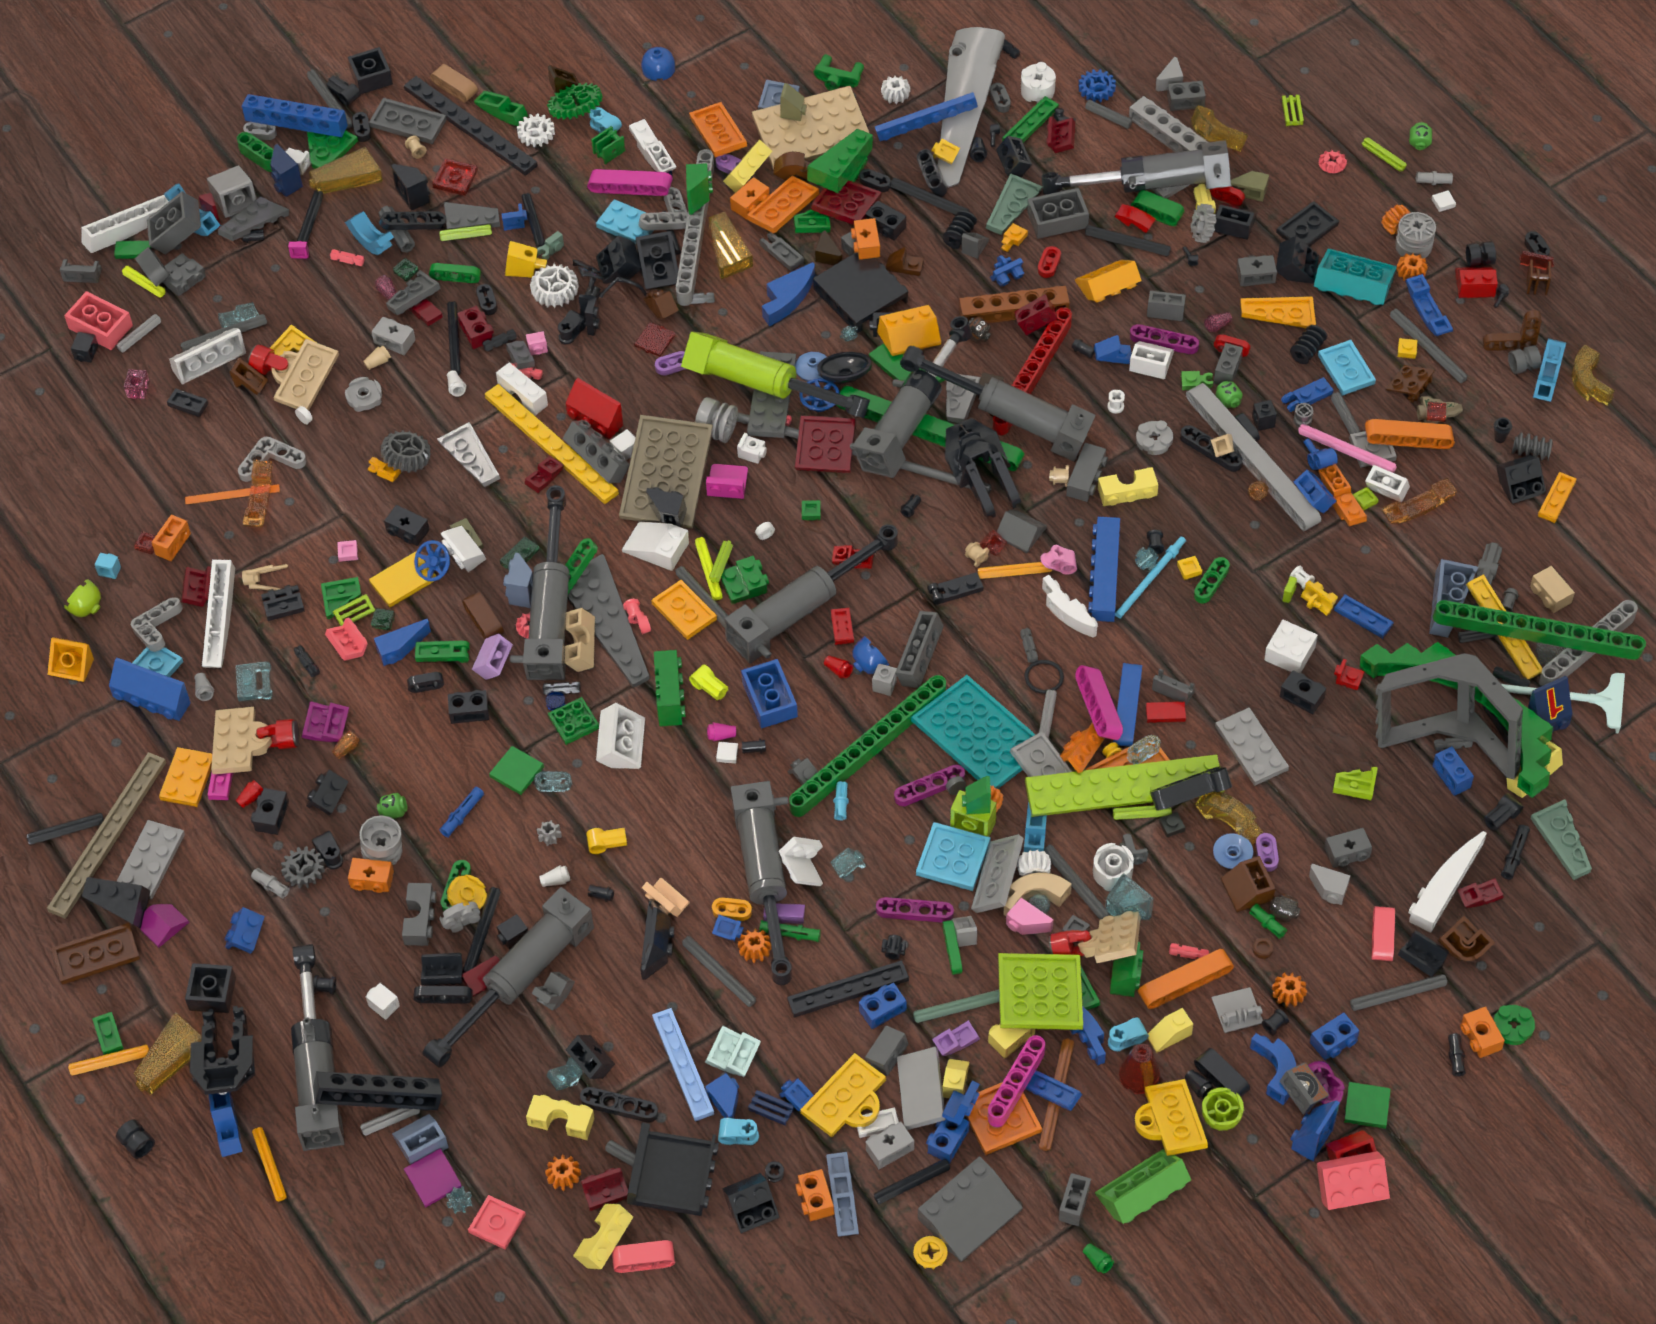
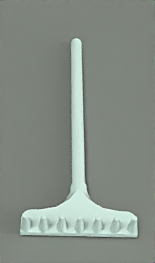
M1625 673L1612 674L1608 687L1600 693L1582 694L1570 692L1571 700L1585 701L1601 706L1606 712L1607 726L1614 728L1617 734L1621 728ZM1501 684L1508 693L1531 695L1532 691L1537 689Z

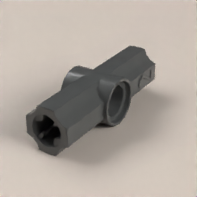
M384 206L378 213L381 218L384 212L395 211L393 207ZM386 230L392 233L394 238L391 240L394 239L401 252L408 253L415 247V242L408 233V230Z
M1493 542L1486 544L1483 557L1479 561L1476 578L1484 574L1490 585L1492 580L1495 579L1499 565L1498 561L1502 553V547L1499 544Z

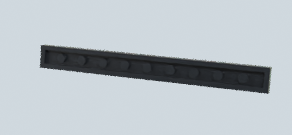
M415 76L404 85L405 91L436 113L446 115L447 121L526 176L538 166L537 161L419 77Z

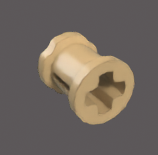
M411 136L405 141L406 148L411 150L414 158L419 159L426 154L427 150L425 146L420 144V139L417 136Z

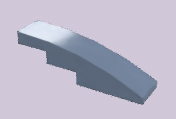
M847 1152L827 1154L837 1235L841 1237L859 1234Z

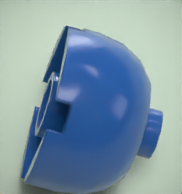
M653 47L647 50L642 57L641 63L643 75L653 81L661 78L663 80L670 78L675 72L673 54L663 47Z
M864 636L853 648L852 656L855 660L853 665L859 672L864 671L867 674L874 675L878 664L889 666L881 652L873 645H870L871 641Z

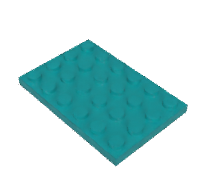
M968 675L964 676L911 717V721L975 779L979 780L985 776H990V786H994L996 789H999L1023 770L1010 753V750L1036 735Z

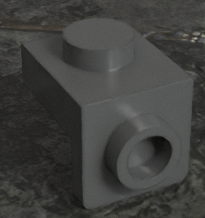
M808 758L796 759L790 764L792 768L787 771L789 775L793 773L801 785L818 773Z
M1131 834L1123 835L1122 843H1119V846L1122 847L1123 845L1131 851L1134 864L1139 865L1147 861V848L1136 850Z

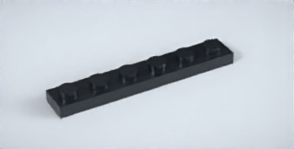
M901 960L788 996L787 1001L795 1018L876 992L882 986L890 985L893 982L895 985L909 981V976Z

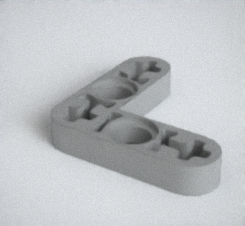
M670 187L669 193L664 196L668 212L641 214L638 223L641 229L649 231L686 228L688 213L681 192L677 188ZM673 207H679L680 210H676ZM660 220H666L668 223H663Z
M263 437L238 468V474L242 481L249 482L256 477L269 458L292 468L300 469L306 465V457L301 450L271 437ZM281 450L287 451L285 455L277 454ZM256 456H259V457L262 458V459H261L260 461H258V462H253V461H252V459H253L254 457H256Z
M170 598L134 618L130 625L137 637L150 651H159L164 648L165 641L155 627L179 614L183 607L178 598Z

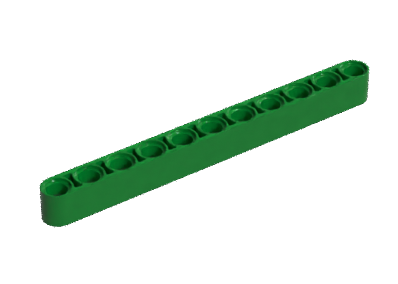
M843 386L839 393L847 397L857 395L869 399L870 403L865 418L875 422L880 421L892 403L889 400L850 386ZM836 405L838 408L845 410V407ZM925 414L912 435L945 447L946 429L955 424ZM1000 441L1011 465L1007 469L1009 471H1016L1025 455L1023 450Z
M1447 600L1439 601L1433 613V620L1440 625L1631 660L1639 659L1646 646L1645 639L1639 635Z
M940 675L931 677L792 793L789 798L790 813L795 817L804 816L836 789L837 782L846 781L913 724L911 717L946 691V679Z

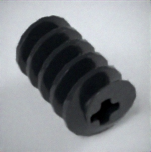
M968 211L957 212L943 234L945 244L951 248L959 249L960 245H962L963 233H970L973 230L974 225L977 223V218Z
M1309 325L1290 349L1293 359L1300 364L1309 363V360L1312 359L1313 355L1316 354V351L1327 339V333L1319 326Z

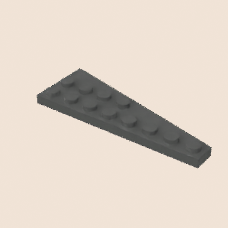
M601 554L590 561L568 594L567 599L575 609L583 608L595 616L594 636L630 685L635 688L649 680V674L605 556Z

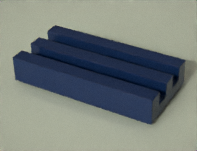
M756 1090L755 1096L748 1106L749 1111L785 1126L794 1110V1105ZM758 1104V1105H760V1106H762V1107L767 1108V1109L770 1110V1111H773V1112H777V1113H779V1114H782V1115H784L785 1117L783 1118V1117L778 1116V1115H776V1114H773V1113H771V1112H769V1111H766V1110H764V1109H761V1108H759V1107H757V1106H755V1105Z

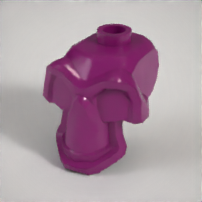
M1315 1061L1308 1064L1329 1094L1326 1099L1318 1103L1324 1105L1335 1100L1341 1102L1345 1087L1343 1082L1334 1076L1329 1064L1324 1061Z

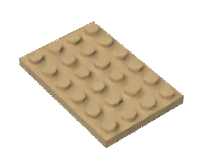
M851 86L805 97L807 111L806 115H802L801 121L780 118V104L752 112V117L762 142L773 151L768 156L773 170L774 161L784 153L792 151L805 154V160L810 161L820 157L857 128L869 133Z

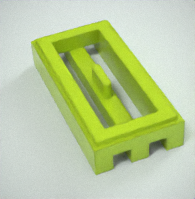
M1286 95L1282 96L1286 126L1303 125L1304 119L1300 96L1296 95V97L1289 95V98H1286ZM1294 102H1296L1299 121L1296 119ZM1287 103H1290L1293 121H1290Z
M367 594L334 610L333 614L336 616L340 626H343V619L368 606L369 610L351 618L353 623L376 610ZM364 600L366 601L365 604H363V605H361V606H359V607H357V608H355V609H353V610H351V611H349V612H347V613H345V614H343V615H341V616L339 615L340 612H342V611H344V610H346V609H348V608H350V607H352V606H354V605H356V604H358V603H360V602H362V601H364Z

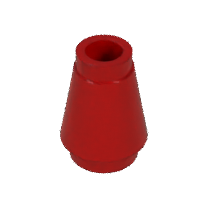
M830 655L824 660V666L839 678L846 679L853 671V665L847 660Z
M255 780L251 783L248 782L235 801L244 809L257 800L258 796L262 794L263 788Z

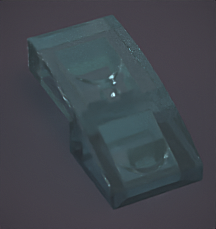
M253 303L236 305L235 311L219 313L218 320L221 327L224 328L259 314Z

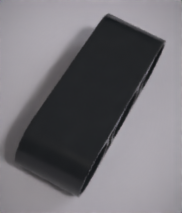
M923 149L917 154V161L931 192L943 197L948 189L940 168L930 150Z
M1208 1048L1194 1060V1065L1198 1071L1210 1080L1216 1088L1231 1089V1092L1237 1093L1240 1097H1243L1250 1091L1248 1082L1214 1049Z

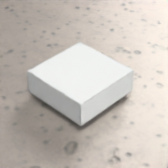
M1449 191L1432 195V201L1439 212L1456 206V202Z
M719 742L717 762L736 763L738 743Z

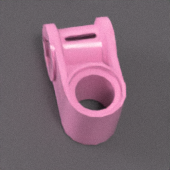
M1054 545L1048 553L1041 555V562L1048 569H1053L1066 575L1077 571L1073 550Z

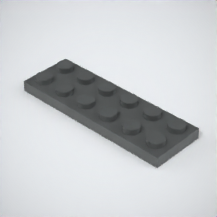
M760 351L761 355L795 366L796 354ZM754 389L747 429L748 436L784 438L791 392L786 398L782 399Z

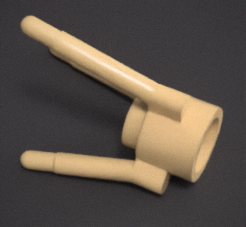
M268 565L252 570H243V584L249 585V589L278 590L280 588L257 585L256 583L260 582V574L284 569L288 565L274 567L273 565Z

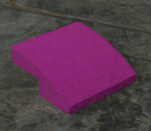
M310 702L301 738L315 741L341 742L349 707L334 703L326 706Z
M441 1149L404 1168L405 1174L425 1208L462 1187Z

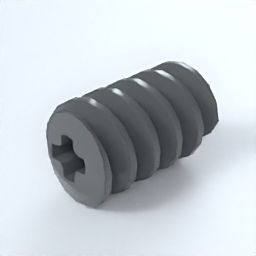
M1520 432L1515 437L1511 454L1518 450V454L1521 456L1525 451L1526 456L1531 453L1535 457L1540 455L1541 461L1547 456L1549 461L1553 442L1552 439H1549L1545 443V437L1538 441L1537 435L1531 440L1530 434L1523 438V432Z

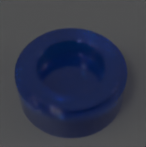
M551 692L546 697V706L551 711L565 705V697L560 692Z

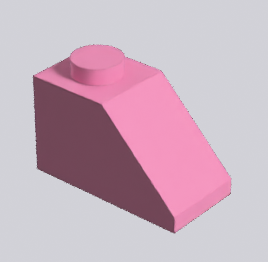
M1020 898L1006 915L1007 926L1012 931H1017L1022 935L1051 932L1053 929V919L1023 898Z

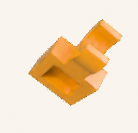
M1013 223L1003 235L1002 243L1004 245L1001 249L1008 252L1013 244L1019 246L1028 236V230Z
M375 457L369 460L371 465L368 467V471L372 473L377 472L378 476L394 482L401 473V470L397 469L394 471V467H388L387 463Z

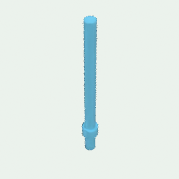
M1180 536L1173 545L1168 547L1162 559L1116 611V617L1121 618L1171 558L1176 557L1179 549L1186 542L1184 537Z

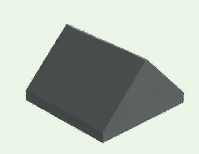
M1013 509L1005 511L995 537L1028 553L1045 531L1047 525Z

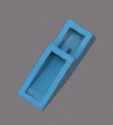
M1029 802L1024 852H1029L1030 850L1041 852L1044 851L1047 815L1031 817Z

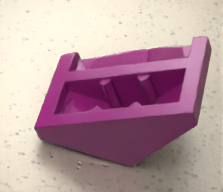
M155 904L148 907L144 912L141 932L159 948L185 927L189 921L172 904Z

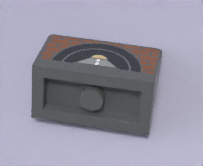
M1305 1062L1286 1071L1280 1079V1083L1303 1115L1308 1113L1316 1103L1326 1099L1329 1095Z

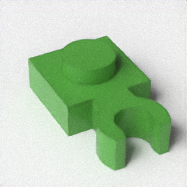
M1181 371L1182 390H1190L1201 383H1204L1208 388H1212L1213 381L1207 380H1212L1213 374L1205 373L1200 375V371Z

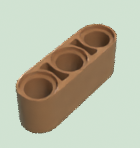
M442 64L430 75L435 85L464 103L478 92L474 82L446 64Z

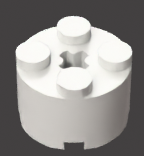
M1038 62L1023 69L1021 75V95L1028 102L1037 101V103L1045 96L1052 99L1055 92V72L1044 62Z
M1115 843L1105 844L1097 850L1093 862V877L1106 891L1121 889L1132 880L1134 858L1131 851L1123 845L1122 847L1117 846Z

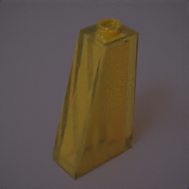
M366 147L309 171L310 179L308 180L312 189L321 190L323 194L383 181L381 169Z
M725 211L709 217V229L720 278L724 279L753 267V256Z
M175 1013L133 1073L136 1078L135 1084L142 1092L146 1090L150 1095L154 1093L190 1061L191 1043L201 1042V1035L179 1014Z

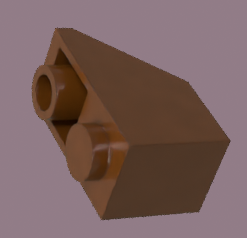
M655 289L648 292V296L643 298L657 318L664 319L679 311L670 291H663V289L658 291Z

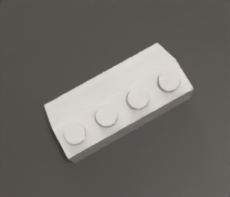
M232 328L181 354L175 355L169 360L173 372L181 384H184L246 354L240 329Z

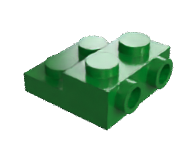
M754 556L736 561V566L724 569L721 582L731 604L767 593L768 577L766 574L762 575L761 562L759 559L755 560Z

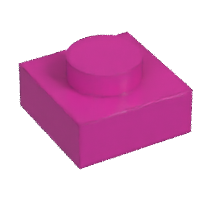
M289 242L288 248L291 258H309L307 242Z

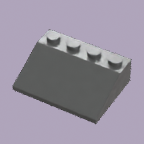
M979 1156L918 1208V1220L935 1237L941 1239L947 1249L962 1262L1023 1208L996 1172Z

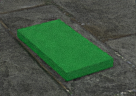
M884 343L869 353V358L893 379L905 381L910 374L909 371H906L900 365L904 353L892 356ZM936 376L939 383L944 381V379Z

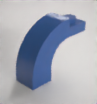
M1256 1033L1251 1039L1250 1048L1268 1059L1276 1070V1075L1267 1086L1266 1094L1284 1105L1290 1096L1280 1083V1079L1286 1071L1296 1067L1295 1058L1288 1046L1279 1038L1273 1044L1267 1037Z

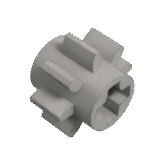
M552 820L550 822H542L541 828H537L539 842L544 841L546 846L557 844V838H562L560 825H555L552 823Z

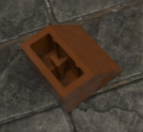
M1260 856L1240 862L1221 877V881L1236 912L1252 908L1256 904L1261 905L1274 900L1276 888Z

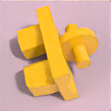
M1309 580L1306 582L1305 589L1301 594V597L1308 602L1306 606L1309 609L1316 607L1325 615H1329L1338 596L1333 592L1326 593L1323 591L1322 584L1319 582L1312 583Z

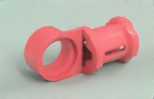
M629 599L623 604L624 610L629 615V623H638L642 634L650 632L651 627L648 618L641 612L639 600Z

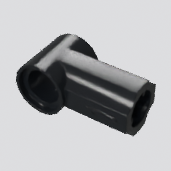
M331 76L326 84L328 89L335 93L346 106L361 96V92L355 84L351 83L349 85L338 76Z
M1507 793L1500 799L1497 806L1484 817V822L1489 829L1496 831L1510 818L1515 819L1521 813L1524 806Z

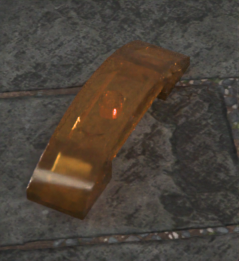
M254 460L251 473L252 484L248 508L245 509L243 526L262 527L270 497L272 461Z
M1445 478L1432 484L1430 490L1402 503L1396 501L1383 507L1382 512L1391 524L1406 522L1439 507L1457 494V491L1449 479Z

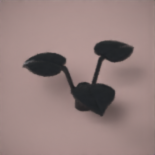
M573 259L572 266H578L582 277L591 276L584 295L596 296L598 301V298H603L604 294L616 282L630 283L638 287L645 296L647 294L641 285L623 277L615 278L600 293L601 289L594 286L596 278L605 281L604 278L597 274H600V271L583 261Z

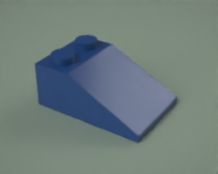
M1335 1100L1313 1108L1310 1114L1306 1113L1301 1121L1302 1127L1300 1130L1296 1129L1290 1139L1293 1141L1291 1149L1314 1161L1334 1130L1340 1102Z

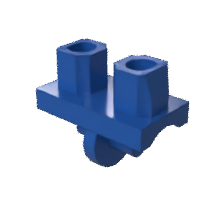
M1002 255L998 256L997 263L994 264L996 270L990 276L992 282L996 280L1003 287L1010 282L1008 274L1011 273L1015 280L1023 277L1022 259L1019 258L1011 262L1010 257L1005 259Z

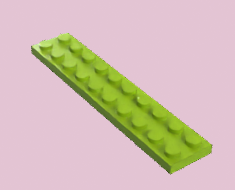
M1217 755L1084 770L1081 773L1075 771L1026 777L1025 785L1031 817L1152 803L1150 791L1208 769L1219 767ZM1225 790L1220 792H1210L1202 796L1223 794Z

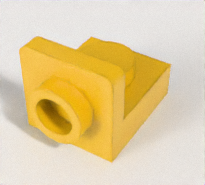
M941 139L940 143H935L932 152L934 153V158L937 157L952 165L960 148Z

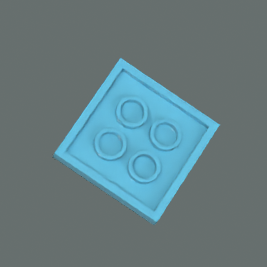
M934 822L916 869V876L973 891L990 844V837Z

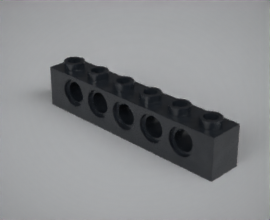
M316 1071L313 1084L315 1104L438 1110L442 1097L438 1078Z

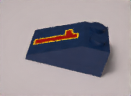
M1563 676L1533 690L1530 697L1528 709L1553 726L1552 733L1558 729L1563 730L1567 728L1573 713L1567 676Z

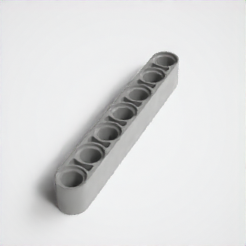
M1631 600L1623 601L1593 627L1622 632L1633 623L1638 609L1637 604ZM1566 648L1543 667L1539 679L1540 686H1544L1563 676L1568 677L1595 653Z

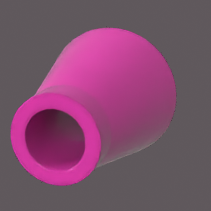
M714 722L708 724V740H713L714 742L736 737V726Z

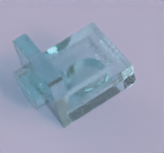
M846 848L830 861L836 873L842 879L857 867L862 869L866 867L863 862V855L858 850L855 851L851 848Z
M571 1057L566 1065L549 1070L547 1077L558 1091L577 1085L583 1071Z

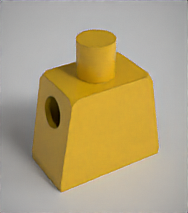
M510 241L505 276L532 278L535 269L546 268L547 260L537 258L538 250L536 248Z

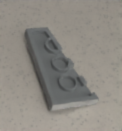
M259 197L218 229V235L234 241L250 234L252 229L263 228L267 222H276L280 216H289V209Z

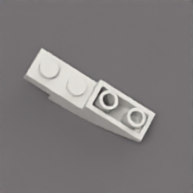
M645 119L629 125V130L637 141V147L656 172H669L676 169V165L662 142L657 140Z
M1050 575L1044 577L1042 589L1047 594L1046 606L1051 612L1074 630L1090 637H1095L1098 624L1095 618L1090 617L1087 613L1085 605L1080 604L1077 599L1070 601L1069 596L1061 591L1060 585L1056 580H1053Z

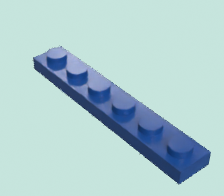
M974 92L875 126L879 141L888 140L891 137L905 134L908 131L922 128L931 123H937L940 120L954 117L965 111H971L978 107Z

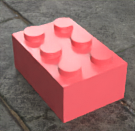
M87 291L64 315L70 330L76 333L93 334L96 336L98 344L110 350L115 347L133 326L129 312Z
M1378 1151L1317 1163L1322 1203L1328 1210L1390 1199L1385 1159Z

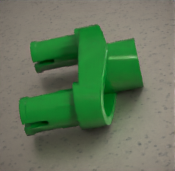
M825 54L813 71L815 77L825 82V87L832 91L840 87H856L860 82L864 65L856 62L851 72L829 67L832 57Z

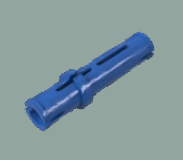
M474 787L459 807L450 813L448 820L439 829L442 835L450 837L452 832L458 826H461L466 815L484 796V792L479 787Z

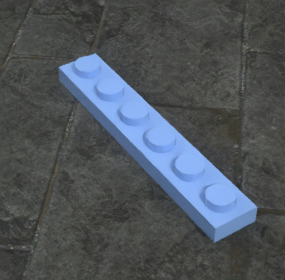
M672 1008L653 1014V1021L694 1121L714 1115V1110Z

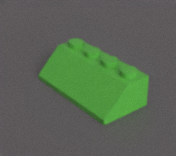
M1162 1149L1096 1191L1095 1194L1111 1216L1124 1224L1131 1222L1141 1212L1151 1209L1152 1205L1158 1201L1167 1199L1172 1192L1184 1188L1186 1183L1191 1181V1178L1183 1160L1175 1155L1167 1156L1165 1150Z

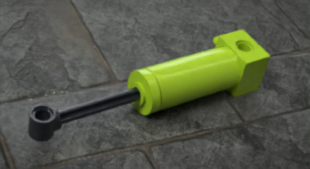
M690 333L681 364L683 368L701 374L715 375L782 399L786 398L792 390L845 407V410L848 411L847 413L861 418L866 416L870 400L857 395L847 397L797 380L796 368L793 365L727 343L728 340L707 333Z

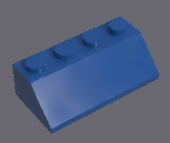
M120 658L115 659L109 683L112 696L115 699L125 700L133 706L146 708L151 713L157 712L168 719L180 721L191 703L184 682Z

